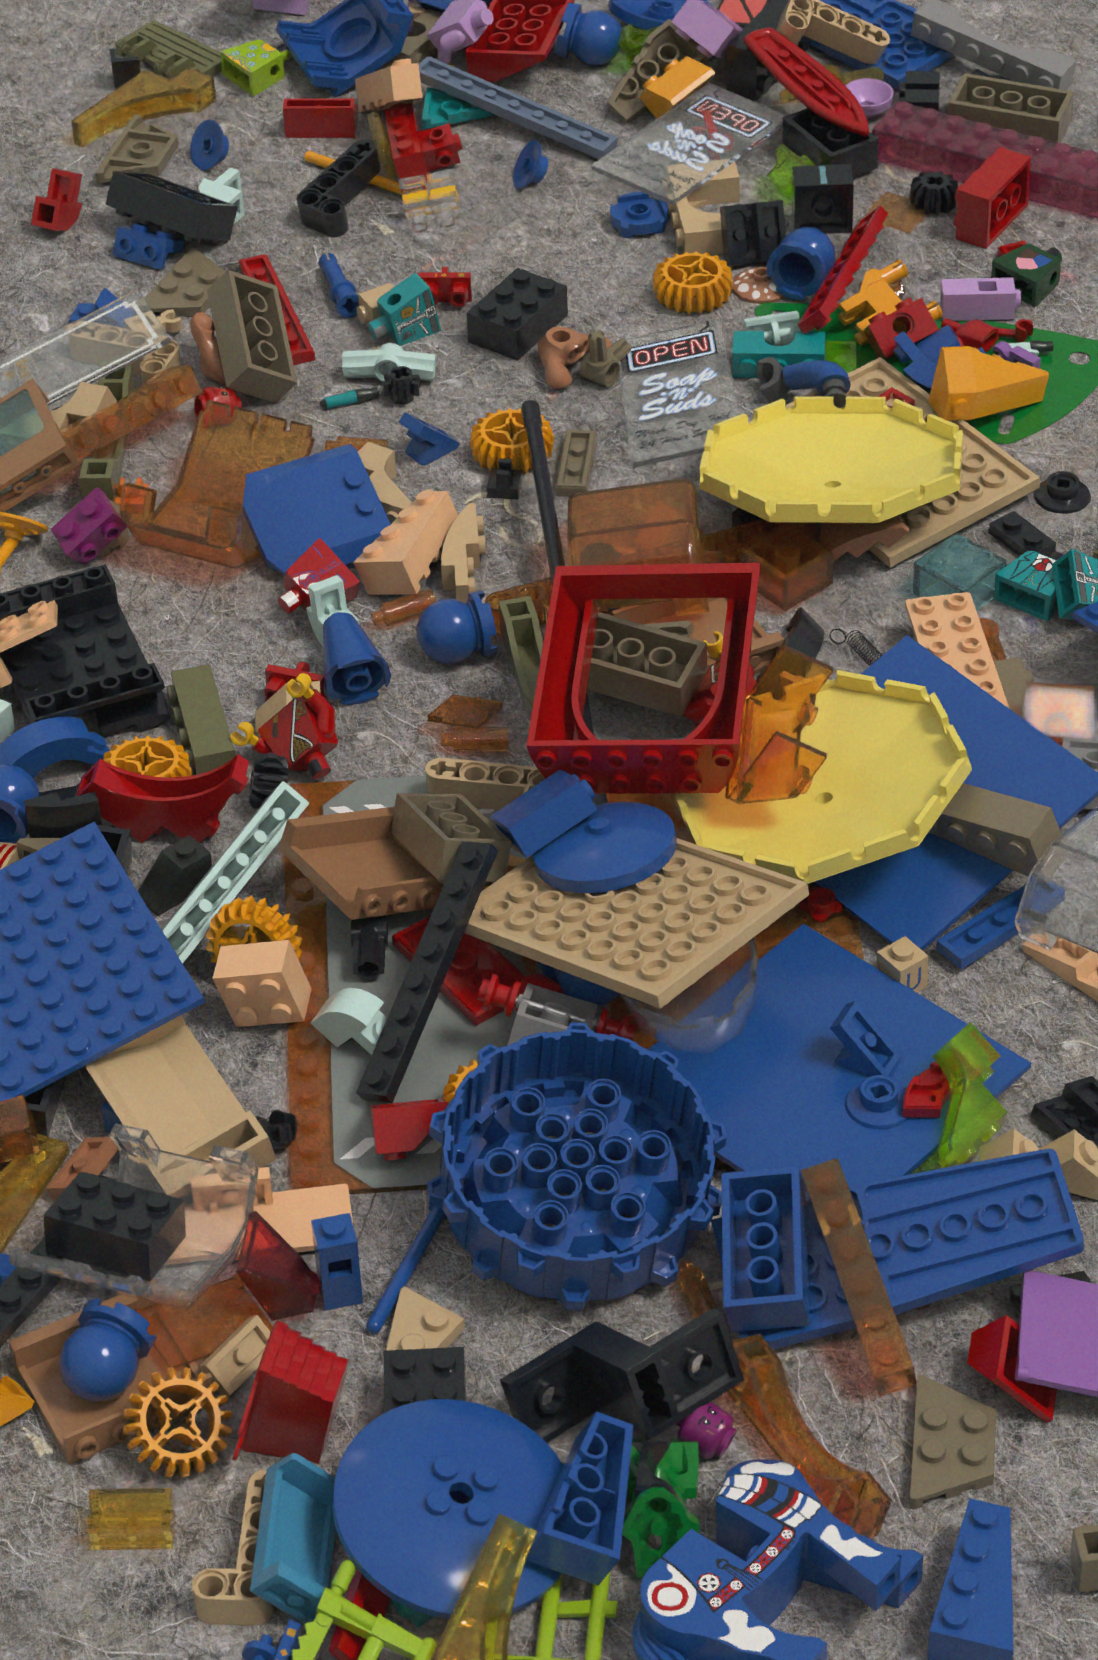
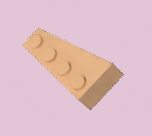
M411 59L395 60L389 67L355 79L359 113L386 110L397 103H412V106H415L422 99L419 64H412Z
M428 489L417 494L415 501L408 508L402 510L398 514V518L390 526L385 527L381 531V535L372 544L367 545L363 549V553L353 563L368 595L417 594L421 587L418 582L420 579H427L431 573L429 569L430 563L437 562L441 557L440 548L443 547L447 532L458 516L448 491Z

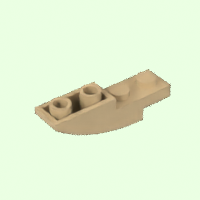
M469 503L453 521L447 532L441 554L443 591L456 590V599L465 604L468 593L476 591L475 577L468 576H474V568H480L479 555H486L483 515L477 516L476 503Z

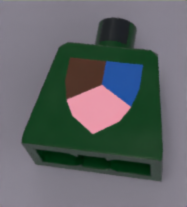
M1025 244L992 260L991 278H1013L1015 289H1020L1021 301L1036 307L1058 286L1062 255L1056 248L1044 251L1032 244Z

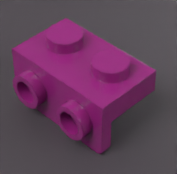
M96 487L51 528V531L68 557L86 565L95 559L98 553L109 543L118 538L130 523L116 512L104 491Z

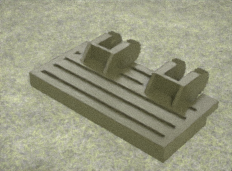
M156 20L149 22L115 42L116 54L118 56L138 57L139 61L145 59L146 63L154 66L153 70L156 75H165L166 79L170 82H176V80L183 78V81L190 85L195 82L202 84L222 72L219 51Z

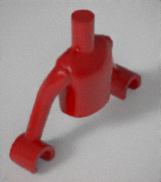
M945 318L941 324V328L947 325L951 326L961 347L970 346L976 349L982 347L985 352H988L996 344L998 337H1013L1017 342H1024L1027 339V335H1033V322L1028 319L1018 320L1015 329L993 327L978 319L970 320L962 325Z

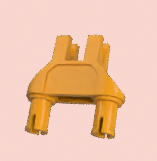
M900 259L880 270L874 268L867 270L860 292L839 303V308L842 312L838 314V319L844 326L865 317L864 320L856 324V329L859 332L855 334L854 339L860 346L870 343L863 331L870 325L868 319L885 311L886 315L897 311L895 305L900 303L901 299L889 285L908 276L907 267L905 264H902ZM931 301L926 305L934 321L943 317L940 305H937L936 301ZM893 321V329L896 333L900 334L903 330L906 333V326L903 322Z

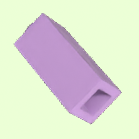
M1013 278L941 279L940 307L943 312L942 321L945 318L953 321L1015 319V308L1021 306L1020 289H1015Z

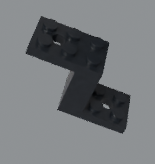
M712 1308L650 1347L595 1321L501 1378L500 1382L513 1418L525 1424L547 1443L595 1412L633 1424L634 1433L650 1440L692 1414L697 1408L705 1406L745 1379L722 1311ZM702 1354L703 1360L700 1364V1369L693 1373V1361ZM553 1387L554 1393L551 1401L543 1405V1394L548 1388Z

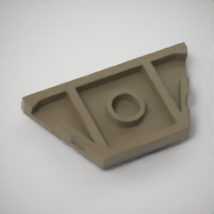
M134 114L95 172L96 182H111L113 171L142 172L159 176L179 145L178 135L169 130L162 129L161 126L154 122L149 126L142 122V116Z
M191 247L137 306L143 316L148 312H164L171 309L175 311V318L178 316L192 317L195 313L199 312L205 313L210 308L207 290L225 271L196 248Z
M917 1375L909 1509L923 1507L924 1500L942 1494L945 1499L959 1496L969 1489L977 1490L993 1485L997 1410L924 1375Z

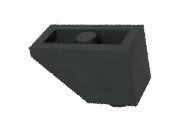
M190 835L161 851L138 890L146 906L157 916H160L182 903L212 867L211 852Z

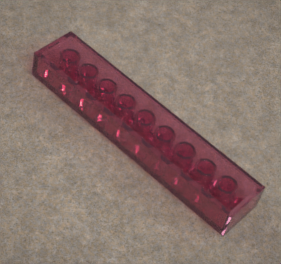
M898 101L892 105L872 129V134L879 139V161L924 173H929L930 170L937 173L943 171L944 175L951 174L954 180L965 183L973 171H977L986 158L991 156L999 147L1030 156L1029 201L1098 219V153L1096 151L1083 150L1066 143H1056L1039 136H1029L1012 129H1002L985 122H975L964 119L961 116H952L938 112L935 109H925L911 105L908 102Z

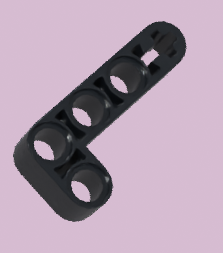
M362 139L355 142L299 192L296 200L301 222L304 226L329 237H339L348 231L349 225L344 204L381 170L377 145L374 141Z

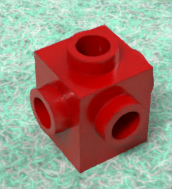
M450 123L418 132L428 172L461 163L458 151L463 150L459 133H452Z

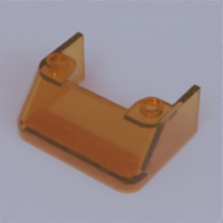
M782 646L745 698L738 762L731 779L726 785V799L740 805L794 799L800 793L806 794L811 786L813 776L827 759V753L801 742L800 735L805 725L810 726L817 716L818 707L815 706L816 694L833 673L832 666L791 647Z

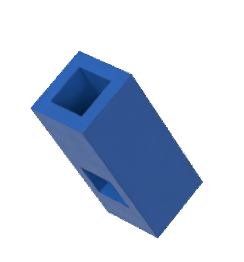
M350 1213L311 1220L317 1282L325 1311L362 1304L363 1296L358 1243Z

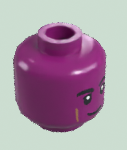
M712 1402L697 1408L692 1414L675 1424L680 1427L677 1433L678 1440L698 1441V1453L702 1459H711L715 1455L721 1458L737 1433V1430L733 1428V1416Z

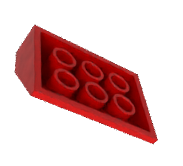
M492 0L488 7L494 17L492 24L488 25L474 44L468 46L465 51L468 73L488 82H497L546 60L564 24L562 18L569 2L574 4L575 1Z

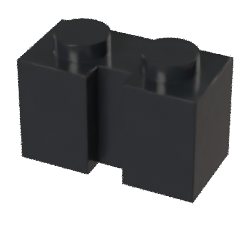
M906 71V82H900L899 115H904V126L938 127L940 72Z

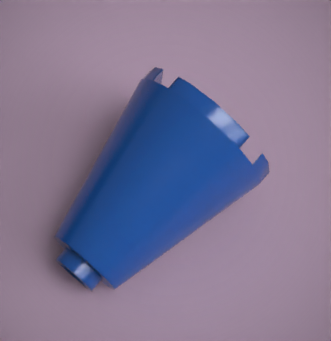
M337 612L328 617L323 624L324 682L329 697L334 700V697L341 699L342 704L346 705L362 704L376 698L379 695L378 690L384 684L387 688L390 683L391 672L387 662L353 615Z

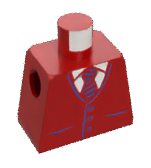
M319 538L286 571L283 586L287 592L278 598V603L287 614H290L300 606L307 613L306 608L311 606L308 586L336 575L343 580L346 602H349L357 597L360 581L326 543Z

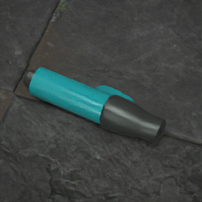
M377 387L349 390L345 393L324 397L320 401V406L330 409L353 403H362L379 397V391Z

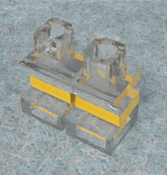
M452 169L427 174V181L424 175L398 179L403 199V210L414 233L426 231L428 229L427 220L436 218L440 227L445 228L455 225V217L457 214H460L458 183Z

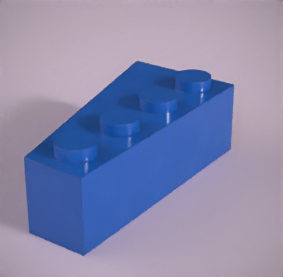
M595 1412L572 1445L522 1559L598 1586L620 1560L633 1424Z
M970 1498L930 1627L928 1660H1013L1011 1509Z

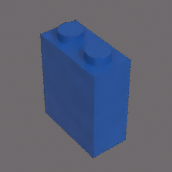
M559 769L490 817L496 827L512 841L511 848L528 858L598 809L592 801L596 795L585 779L580 781L576 774L570 775Z

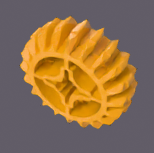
M697 250L694 253L684 251V254L681 255L673 253L672 258H664L663 262L657 264V269L654 271L653 292L655 293V298H658L659 304L666 305L667 310L676 309L677 313L684 311L688 312L689 315L691 312L701 314L705 310L712 312L714 307L721 308L722 304L729 300L731 290L733 289L731 268L727 266L726 261L720 260L717 255L710 256L709 252L700 254Z
M509 407L505 411L497 409L494 414L488 412L485 418H478L477 424L472 426L470 449H472L474 461L479 462L481 468H488L489 471L491 469H499L498 462L500 458L512 459L513 470H522L524 474H527L528 469H532L521 408L512 410ZM541 415L546 457L549 458L552 456L554 434H552L550 422L544 420V416Z
M148 734L146 738L135 736L131 741L122 739L121 745H111V750L105 752L103 760L111 765L142 775L170 778L192 776L191 761H189L188 753L184 752L183 746L176 745L172 739L164 741L163 736L155 739L151 738Z
M252 895L246 897L244 901L238 897L230 904H224L219 909L218 914L216 913L210 920V927L205 935L209 939L206 950L213 952L210 962L217 963L221 946L281 940L290 941L299 960L302 950L299 949L302 938L294 935L297 932L298 925H291L287 922L290 913L281 915L278 912L279 904L272 907L267 906L266 897L260 899L257 903ZM236 924H248V925H250V927L241 925V927L239 928V927H236V926H233V925H236Z
M173 1367L168 1368L165 1374L166 1381L158 1372L152 1373L150 1378L153 1387L149 1383L141 1381L137 1388L142 1396L132 1393L128 1398V1402L137 1409L129 1408L123 1412L124 1418L135 1421V1423L125 1425L123 1428L124 1434H136L137 1436L127 1444L129 1450L141 1446L143 1451L136 1460L142 1463L148 1456L151 1457L154 1461L150 1465L149 1470L153 1473L157 1471L161 1463L165 1464V1477L169 1478L174 1474L175 1466L179 1467L181 1477L186 1478L190 1475V1464L198 1473L205 1470L203 1458L207 1462L214 1464L218 1460V1456L213 1449L224 1451L228 1446L226 1441L219 1436H230L233 1430L229 1425L221 1424V1422L227 1421L233 1416L232 1411H220L219 1409L228 1401L227 1396L222 1395L215 1399L212 1394L218 1389L219 1385L214 1382L208 1388H205L202 1383L206 1375L202 1372L195 1381L190 1380V1368L183 1369L180 1379H177L176 1371ZM182 1392L194 1398L186 1404L179 1405L172 1402L169 1398L165 1400L161 1394ZM149 1404L156 1409L155 1414L161 1423L160 1431L153 1438L150 1436L146 1424V1413ZM202 1407H204L209 1420V1432L206 1441L199 1435L201 1431L195 1424V1415ZM188 1410H191L185 1418L186 1422L182 1425L187 1427L186 1430L180 1426L176 1430L173 1429L168 1435L164 1434L171 1426L170 1423L173 1420L169 1418V1415L173 1418H178L180 1415L183 1416ZM171 1440H178L187 1447L191 1445L195 1451L180 1454L169 1452L161 1447Z

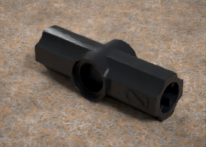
M387 915L351 920L353 974L358 975L362 980H376L379 975L384 974L385 947H388Z

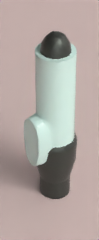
M1052 341L1008 343L1012 349L1018 345L1036 356L1043 352L1053 351ZM993 350L994 354L999 355L998 352Z

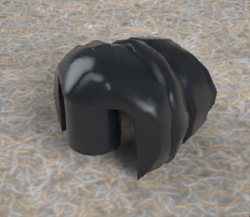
M276 1109L270 1114L268 1121L260 1116L255 1117L268 1135L273 1149L284 1150L295 1140L298 1123L294 1114Z

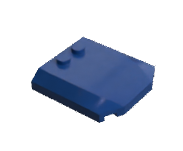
M351 444L246 474L242 508L243 515L265 565L273 571H279L284 576L286 571L319 538L326 543L348 569L355 568L353 562L363 553V549L367 545L372 544L381 535V531L385 527L391 525L359 453Z

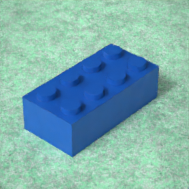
M799 1166L721 1173L723 1308L730 1331L739 1332L810 1325L806 1191Z

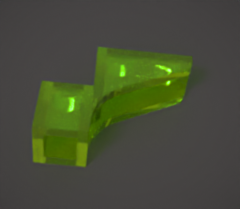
M971 1022L932 1056L945 1073L951 1091L950 1103L936 1151L937 1161L943 1168L955 1159L960 1164L967 1160L978 1150L973 1143L979 1138L986 1142L1002 1127L997 1121L1007 1113V1110L982 1084L995 1072L991 1065L1001 1055Z

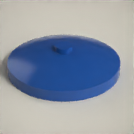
M608 0L607 6L609 11L620 20L653 32L668 19L673 20L687 0ZM702 0V1L708 3L709 5L713 6V5L710 4L708 1Z
M613 802L595 805L598 809L597 811L533 853L538 876L546 884L567 892L600 893L636 884L658 872L674 855L677 847V838L671 818L662 810L642 803Z

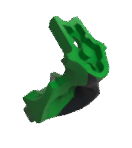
M632 1439L626 1500L628 1498H632L624 1515L622 1535L631 1541L637 1578H643L648 1569L690 1529L700 1532L699 1520L695 1515L688 1512L685 1506L686 1499H695L697 1497L699 1481L698 1441H680L678 1439L646 1441V1439ZM651 1534L660 1536L662 1540L661 1545L657 1549H652L648 1544V1538Z

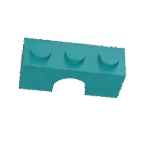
M734 331L732 348L733 378H759L755 373L757 371V361L767 357L778 360L783 368L806 361L825 360V332L809 331L804 334L803 331H795L794 340L790 344L773 346L764 340V331Z

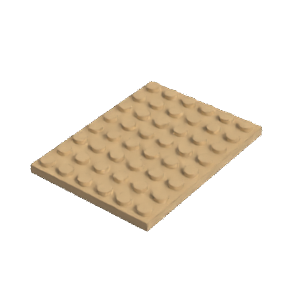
M881 357L848 373L851 386L850 390L846 393L847 397H878L893 387L915 400L914 406L923 410V419L926 423L927 415L933 414L938 416L928 402L930 394ZM816 389L803 397L823 396ZM891 393V399L886 401V405L893 408V401L895 400L893 393ZM794 401L785 405V407L791 408L794 405ZM951 420L950 422L959 425V431L963 430L960 490L900 514L903 518L902 523L909 528V532L889 548L878 541L868 550L888 567H892L1040 488V477L966 421Z
M677 838V847L674 855L658 872L636 884L600 893H573L559 890L546 884L538 876L532 855L481 892L464 933L649 1005L662 1008L711 969L718 966L732 953L743 947L753 937L768 928L778 918L793 909L799 902L809 896L807 882Z

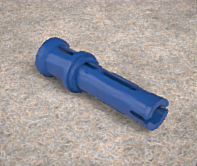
M328 253L330 260L327 259L326 254L320 256L318 264L331 287L329 294L332 301L336 303L337 312L345 318L356 316L359 297L356 294L354 284L346 280L334 254Z

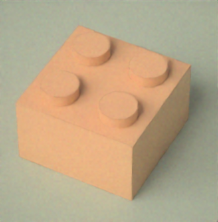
M289 940L220 947L212 979L236 1027L302 1022L305 1020L312 988Z

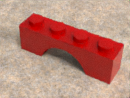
M412 103L394 104L384 111L393 160L403 190L428 183L430 179L418 133L420 130Z

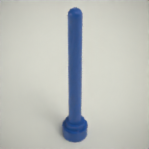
M429 1205L428 1209L430 1212L366 1324L368 1332L376 1334L382 1329L398 1300L400 1289L408 1283L443 1219H448L443 1208Z

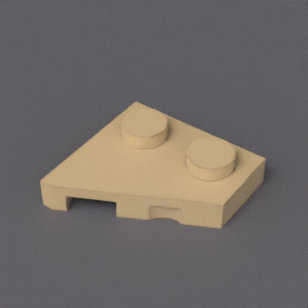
M403 1286L400 1289L386 1351L448 1348L465 1329L464 1318Z

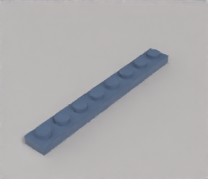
M427 56L419 63L420 81L425 85L436 88L473 106L489 111L496 116L505 118L568 147L586 153L593 158L603 160L617 147L618 137L430 56Z

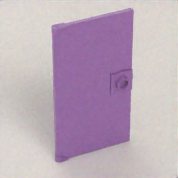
M1032 1270L1023 1272L1015 1380L1098 1397V1284Z

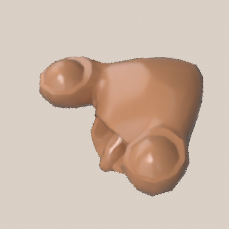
M204 312L195 313L190 320V329L200 351V365L203 374L211 381L226 384L217 337H214V323L211 317Z
M557 326L549 329L546 335L538 340V356L545 369V382L547 385L555 389H564L572 383L571 374L566 366L577 362L590 352L589 334H579L570 328ZM605 337L606 347L608 350L613 344L607 337Z

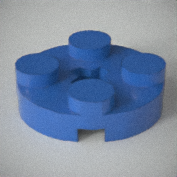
M646 192L627 193L617 198V204H611L610 221L616 229L620 230V235L624 238H633L636 235L650 233L659 234L665 231V224L668 221V205L659 196L658 201L649 198V193Z

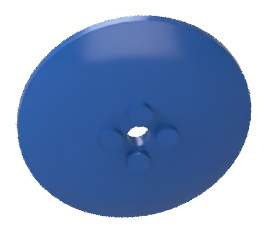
M431 1399L409 1403L375 1418L354 1437L340 1461L333 1485L332 1509L335 1526L346 1553L357 1569L377 1589L398 1603L417 1612L449 1620L476 1621L498 1618L519 1611L540 1599L555 1585L563 1574L522 1558L564 1465L551 1447L538 1434L522 1422L499 1410L478 1403L452 1399ZM461 1491L470 1498V1502L466 1504L457 1503L450 1497L449 1493Z

